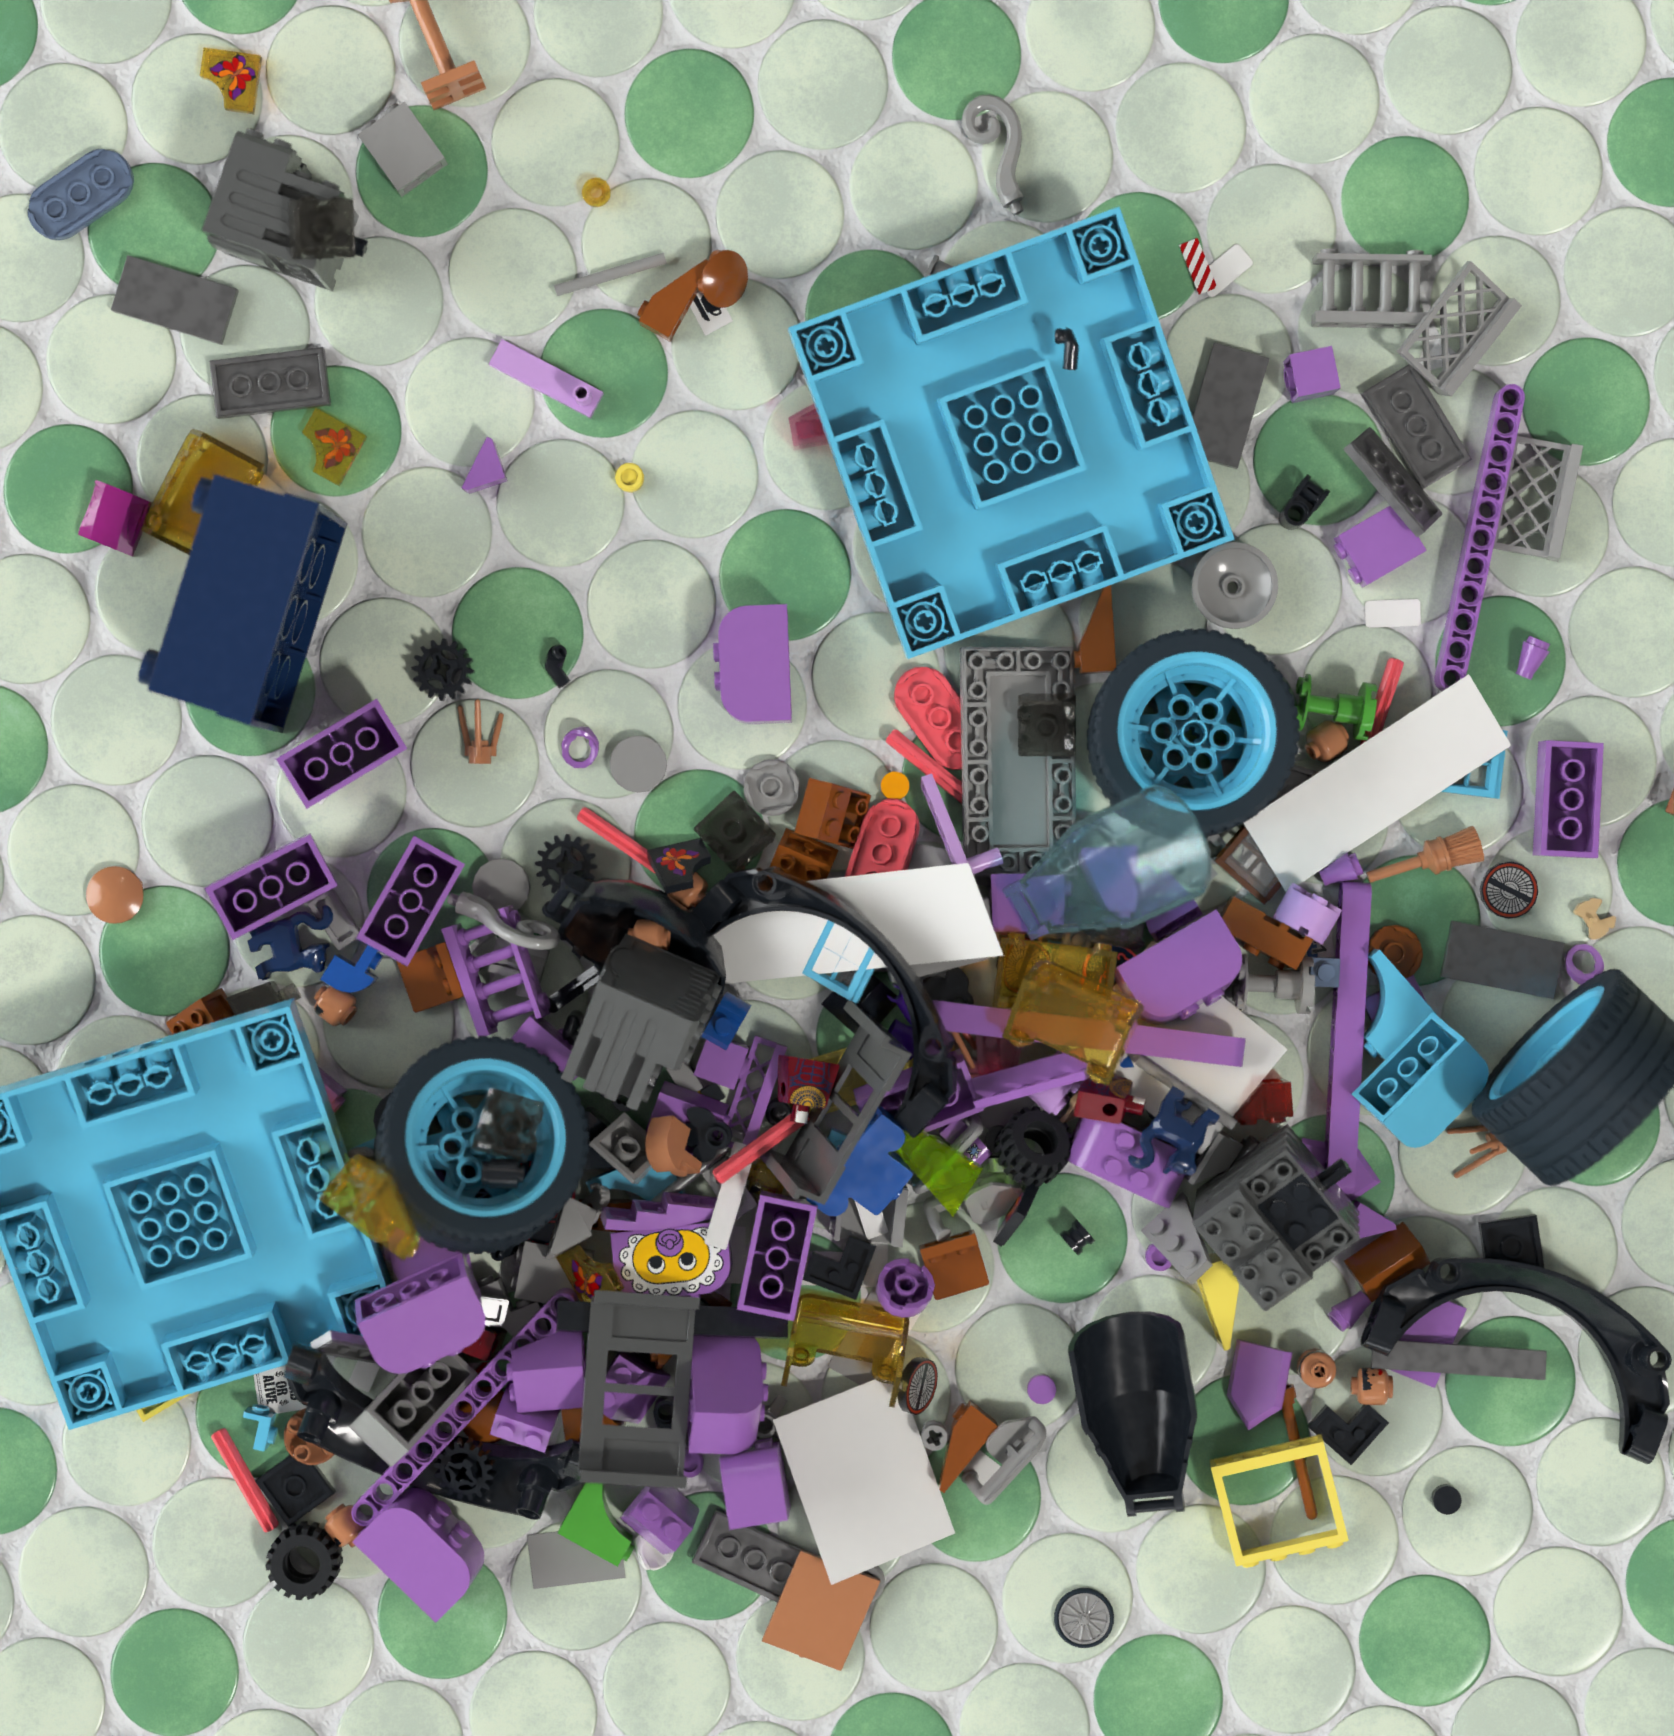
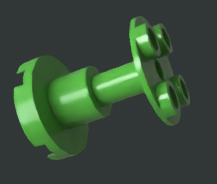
M1306 674L1305 677H1298L1296 694H1299L1298 705H1294L1297 706L1298 710L1297 719H1299L1300 724L1298 731L1303 729L1308 712L1333 715L1335 722L1353 724V738L1367 741L1369 737L1365 734V731L1371 732L1377 705V699H1371V691L1377 692V685L1363 682L1358 696L1338 693L1336 698L1311 695V674Z

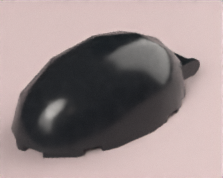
M567 873L561 879V886L551 901L546 902L542 907V912L546 917L560 923L558 929L561 941L566 940L573 947L571 952L579 959L583 956L594 964L601 962L605 965L608 955L615 946L621 943L625 933L628 934L629 928H634L636 921L639 919H650L671 931L669 952L717 972L720 976L717 984L722 986L719 995L723 994L726 970L722 946L695 913L662 890L625 879L601 878L589 882L575 874ZM570 892L576 894L568 908L562 906Z

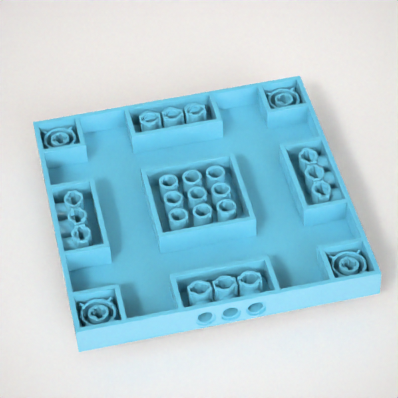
M1120 206L788 328L792 344L907 659L1235 540ZM1067 327L1073 330L1079 345L1077 370L1063 369L1064 344H1056L1054 342L1055 330L1057 328L1066 329Z
M294 998L0 1087V1246L69 1430L287 1364L295 1342L311 1347L310 1342L330 1330L362 1336L357 1326L355 1300L392 1284V1280Z

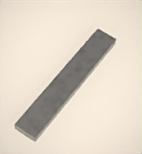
M1398 1341L1388 1357L1372 1350L1371 1368L1545 1380L1547 1351Z

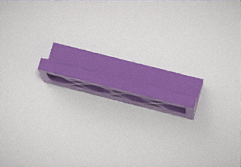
M756 1035L748 1055L750 1060L743 1079L739 1081L728 1116L731 1117L728 1126L732 1128L741 1124L745 1132L742 1144L746 1145L757 1138L778 1076V1056H785L787 1046ZM758 1043L775 1048L771 1060L761 1065L755 1055ZM754 1059L757 1067L750 1069L752 1061ZM769 1064V1067H768V1070H767V1073H766V1076H765L762 1067H764V1066H766V1065ZM759 1069L764 1079L761 1087L750 1091L746 1083L747 1075ZM745 1086L747 1094L741 1096L743 1087ZM760 1091L756 1102L753 1097V1094ZM750 1097L755 1107L752 1114L741 1118L737 1110L738 1102ZM736 1114L738 1121L731 1124L733 1116ZM751 1118L748 1128H746L744 1121ZM731 1141L727 1147L733 1148L734 1142Z
M1084 1047L973 1077L972 1082L977 1095V1099L973 1101L975 1109L985 1108L1086 1080L1091 1075V1070Z

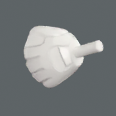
M625 1524L636 1536L634 1540L635 1551L641 1566L645 1570H658L670 1562L674 1553L661 1554L636 1531Z

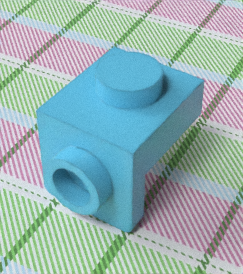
M260 1404L248 1407L243 1413V1418L259 1421L253 1449L265 1451L270 1444L274 1445L278 1428L274 1427L276 1413L269 1411L270 1408L268 1406Z

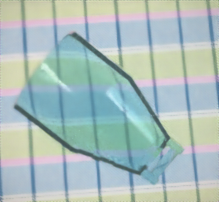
M1153 785L1074 822L1022 879L1009 884L1002 891L1006 898L1009 897L1028 928L1027 934L1031 940L1045 934L1079 932L1081 929H1095L1096 931L1105 930L1109 927L1125 929L1200 897L1206 891L1211 880V857L1207 840L1200 824L1185 801L1171 789ZM1020 892H1022L1023 896L1025 897L1026 901L1028 902L1030 908L1032 909L1040 924L1037 923L1036 919L1034 918L1033 914L1028 908Z

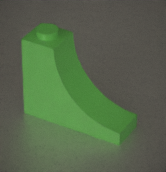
M584 1483L563 1520L558 1534L618 1567L621 1560L627 1562L635 1547L631 1544L633 1535L621 1527L613 1517L606 1502L604 1484Z

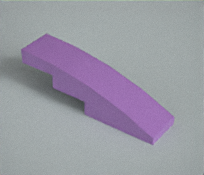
M663 1192L661 1202L633 1199L631 1209L602 1206L600 1218L605 1230L641 1231L690 1225L712 1218L717 1197Z

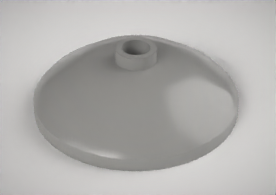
M1239 542L1225 543L1211 549L1198 562L1192 577V595L1198 610L1210 622L1229 629L1245 628L1259 622L1272 609L1278 593V577L1270 559L1256 547ZM1230 582L1235 583L1237 586V590L1234 593L1229 592L1227 589V585Z

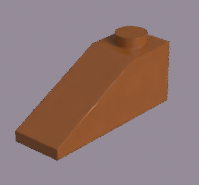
M705 259L655 293L649 302L645 300L637 314L640 317V326L671 342L699 291L697 283L702 277L708 260Z
M1111 585L1102 588L1078 644V651L1073 652L1074 668H1079L1080 674L1110 673L1116 668Z
M971 1400L966 1405L961 1403L952 1415L954 1420L952 1421L938 1483L939 1490L943 1493L946 1492L984 1445L988 1437L998 1427L997 1421Z

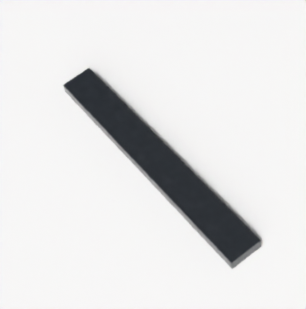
M558 1301L556 1331L588 1333L591 1302ZM699 1306V1310H695L694 1336L787 1339L788 1320L737 1310V1307Z

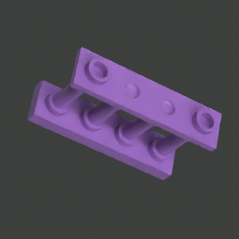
M513 905L498 909L501 919L511 928L515 929L517 923L522 921L520 914L517 910H514ZM461 923L441 929L478 1037L498 1032V1022L534 1011L536 1019L550 1014L548 1009L550 1008V1001L547 994L542 992L528 948L510 943L511 945L475 957L471 954L468 945L470 941L493 933L484 924L468 930L462 928ZM515 956L520 973L488 984L481 983L478 974L479 968ZM524 983L530 1000L495 1012L490 1009L487 1000L489 995Z

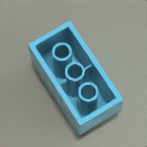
M1432 1012L1352 1095L1404 1145L1418 1148L1435 1140L1482 1092L1488 1080L1489 1069L1486 1061L1466 1039Z

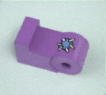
M960 1119L943 1126L939 1130V1134L951 1145L967 1129L968 1125ZM978 1137L962 1156L977 1169L993 1153Z

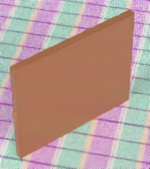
M800 1549L762 1637V1642L797 1654L801 1658L804 1657L842 1671L880 1584V1579L862 1572L831 1585L821 1556Z

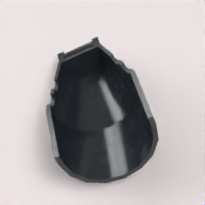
M1149 1311L1110 1315L1087 1324L1074 1334L1068 1346L1081 1425L1085 1434L1090 1437L1097 1455L1104 1461L1108 1468L1107 1472L1123 1497L1127 1517L1137 1516V1513L1165 1510L1185 1512L1183 1485L1198 1410L1185 1333L1181 1323L1169 1315ZM1173 1496V1498L1135 1502V1499Z

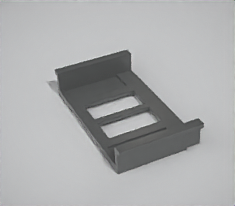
M849 1000L843 1009L860 1026L838 1062L839 1070L826 1108L813 1107L811 1109L808 1123L801 1127L786 1155L770 1149L760 1157L789 1194L797 1200L802 1195L825 1205L846 1169L844 1165L886 1092L891 1091L911 1056V1053L880 1022L865 1013L856 1003ZM852 1068L874 1089L859 1115L838 1093ZM832 1103L853 1124L839 1150L818 1128Z
M594 1290V1296L591 1297L580 1428L577 1476H580V1482L687 1489L684 1464L695 1310H699L700 1298ZM608 1350L677 1355L675 1387L606 1383ZM605 1392L674 1396L672 1429L602 1425Z

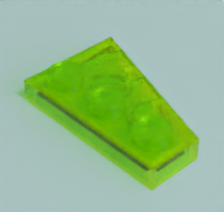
M904 1130L905 1141L896 1152L951 1216L954 1217L983 1170V1166L925 1131H922L913 1139Z

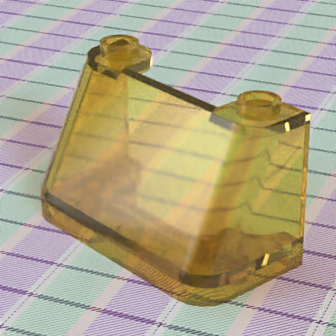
M192 429L186 436L159 488L141 527V531L189 555L202 514L192 511V499L199 480L202 477L213 480L214 474L257 486L264 475L262 470L264 464L202 431Z
M1008 932L1007 937H1001L1000 947L1004 956H999L993 1007L1005 1009L1007 1007H1016V1009L1050 1012L1082 1018L1088 1016V1018H1094V1020L1109 1022L1117 951L1111 950L1112 945L1094 943V948L1026 940L1025 934Z
M1039 960L1022 980L1002 1037L1010 1040L1013 1045L1018 1047L1031 1045L1037 1040L1087 1063L1086 1073L1092 1081L1109 1086L1139 1023L1144 1006L1141 1002L1057 963L1049 960Z
M356 1154L319 1197V1200L375 1243L380 1242L404 1261L407 1257H411L419 1248V1234L394 1177L386 1169L362 1155Z

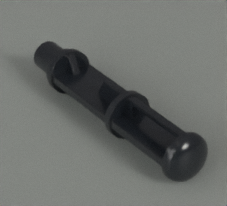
M601 962L595 963L591 968L549 996V1012L556 1013L595 985L599 980L604 964Z

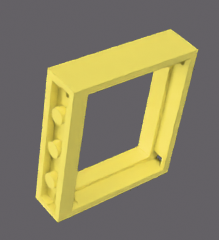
M1322 1434L1210 1460V1467L1236 1566L1242 1565L1244 1568L1258 1565L1259 1561L1267 1559L1280 1561L1287 1558L1289 1554L1299 1553V1555H1307L1313 1553L1316 1548L1324 1546L1329 1549L1342 1546L1343 1542L1349 1541ZM1318 1455L1337 1529L1241 1551L1223 1476Z

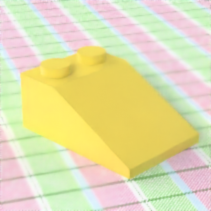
M1216 1253L1209 1254L1213 1266L1197 1280V1284L1216 1340L1223 1350L1226 1351L1231 1346L1239 1283L1230 1267L1224 1264Z

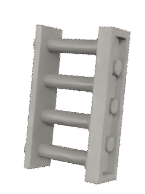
M1322 249L1320 253L1313 257L1312 264L1323 265V306L1312 315L1311 327L1414 329L1427 313L1423 312V308H1420V267L1427 266L1432 261V255H1424L1422 250L1406 251V254L1338 253L1337 249ZM1335 265H1352L1351 307L1348 308V311H1337V307L1334 306ZM1363 265H1380V307L1377 308V311H1366V308L1363 307ZM1392 266H1409L1408 308L1405 309V312H1394V308L1391 307Z

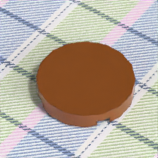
M1399 925L1383 926L1376 930L1369 938L1368 954L1373 949H1380L1405 979L1415 974L1423 958L1420 940L1415 933L1406 927ZM1368 960L1369 969L1376 975L1372 964Z

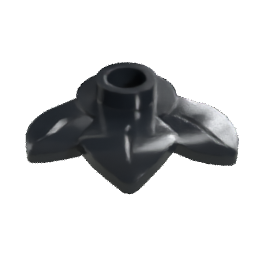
M959 967L947 970L945 978L932 976L923 979V986L932 1000L954 1003L956 998L961 997L964 999L965 1004L974 1005L973 997L968 992L969 979Z
M690 1107L687 1109V1116L690 1122L685 1125L691 1130L686 1145L694 1148L693 1156L702 1163L708 1162L715 1157L718 1149H723L729 1145L732 1139L731 1128L725 1122L717 1121L713 1113L706 1108ZM713 1131H721L723 1137H715Z

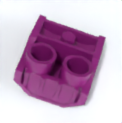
M95 480L92 498L78 535L133 557L144 530L151 502Z

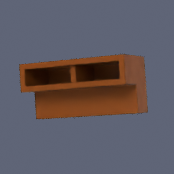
M1404 1222L1398 1224L1396 1230L1386 1232L1344 1260L1348 1270L1371 1303L1378 1298L1385 1284L1414 1268L1422 1270L1431 1263L1423 1246Z

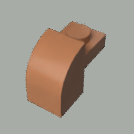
M674 1116L651 1118L645 1140L648 1161L656 1172L670 1171L673 1175L679 1177L700 1173L702 1162L685 1150L691 1129Z

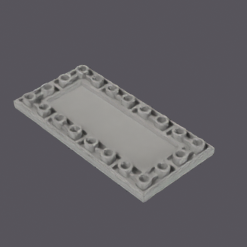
M1074 647L960 648L963 851L966 858L998 848L1003 859V864L973 874L974 877H991V874L1035 873L1077 875Z

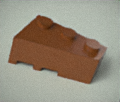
M1234 896L1229 897L1220 913L1233 937L1244 943L1242 947L1244 950L1255 956H1258L1259 953L1269 957L1267 963L1280 970H1283L1284 966L1297 970L1313 942L1312 938L1290 929L1288 925L1276 921L1264 912Z

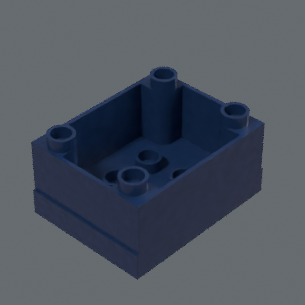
M214 474L213 480L202 477L196 486L192 499V511L202 514L165 635L160 651L153 649L146 651L140 665L138 682L148 685V691L215 711L218 716L250 726L283 733L348 524L317 502L288 493L281 495Z

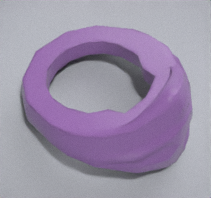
M581 726L572 729L565 735L562 741V756L565 762L574 768H585L591 765L598 755L599 741L589 727ZM577 736L589 739L591 747L589 758L582 762L574 760L569 753L570 744Z
M1580 944L1574 945L1567 951L1565 957L1567 973L1579 985L1603 972L1604 962L1602 956L1594 947ZM1577 951H1587L1593 956L1595 960V970L1593 972L1584 974L1575 967L1572 959Z

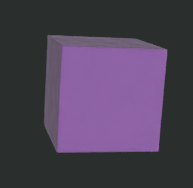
M1332 346L1290 354L1283 361L1284 381L1290 393L1292 403L1334 395L1341 388Z
M706 1040L693 1075L734 1090L737 1080H742L750 1060L746 1055L750 1046L732 1040L727 1050H724Z

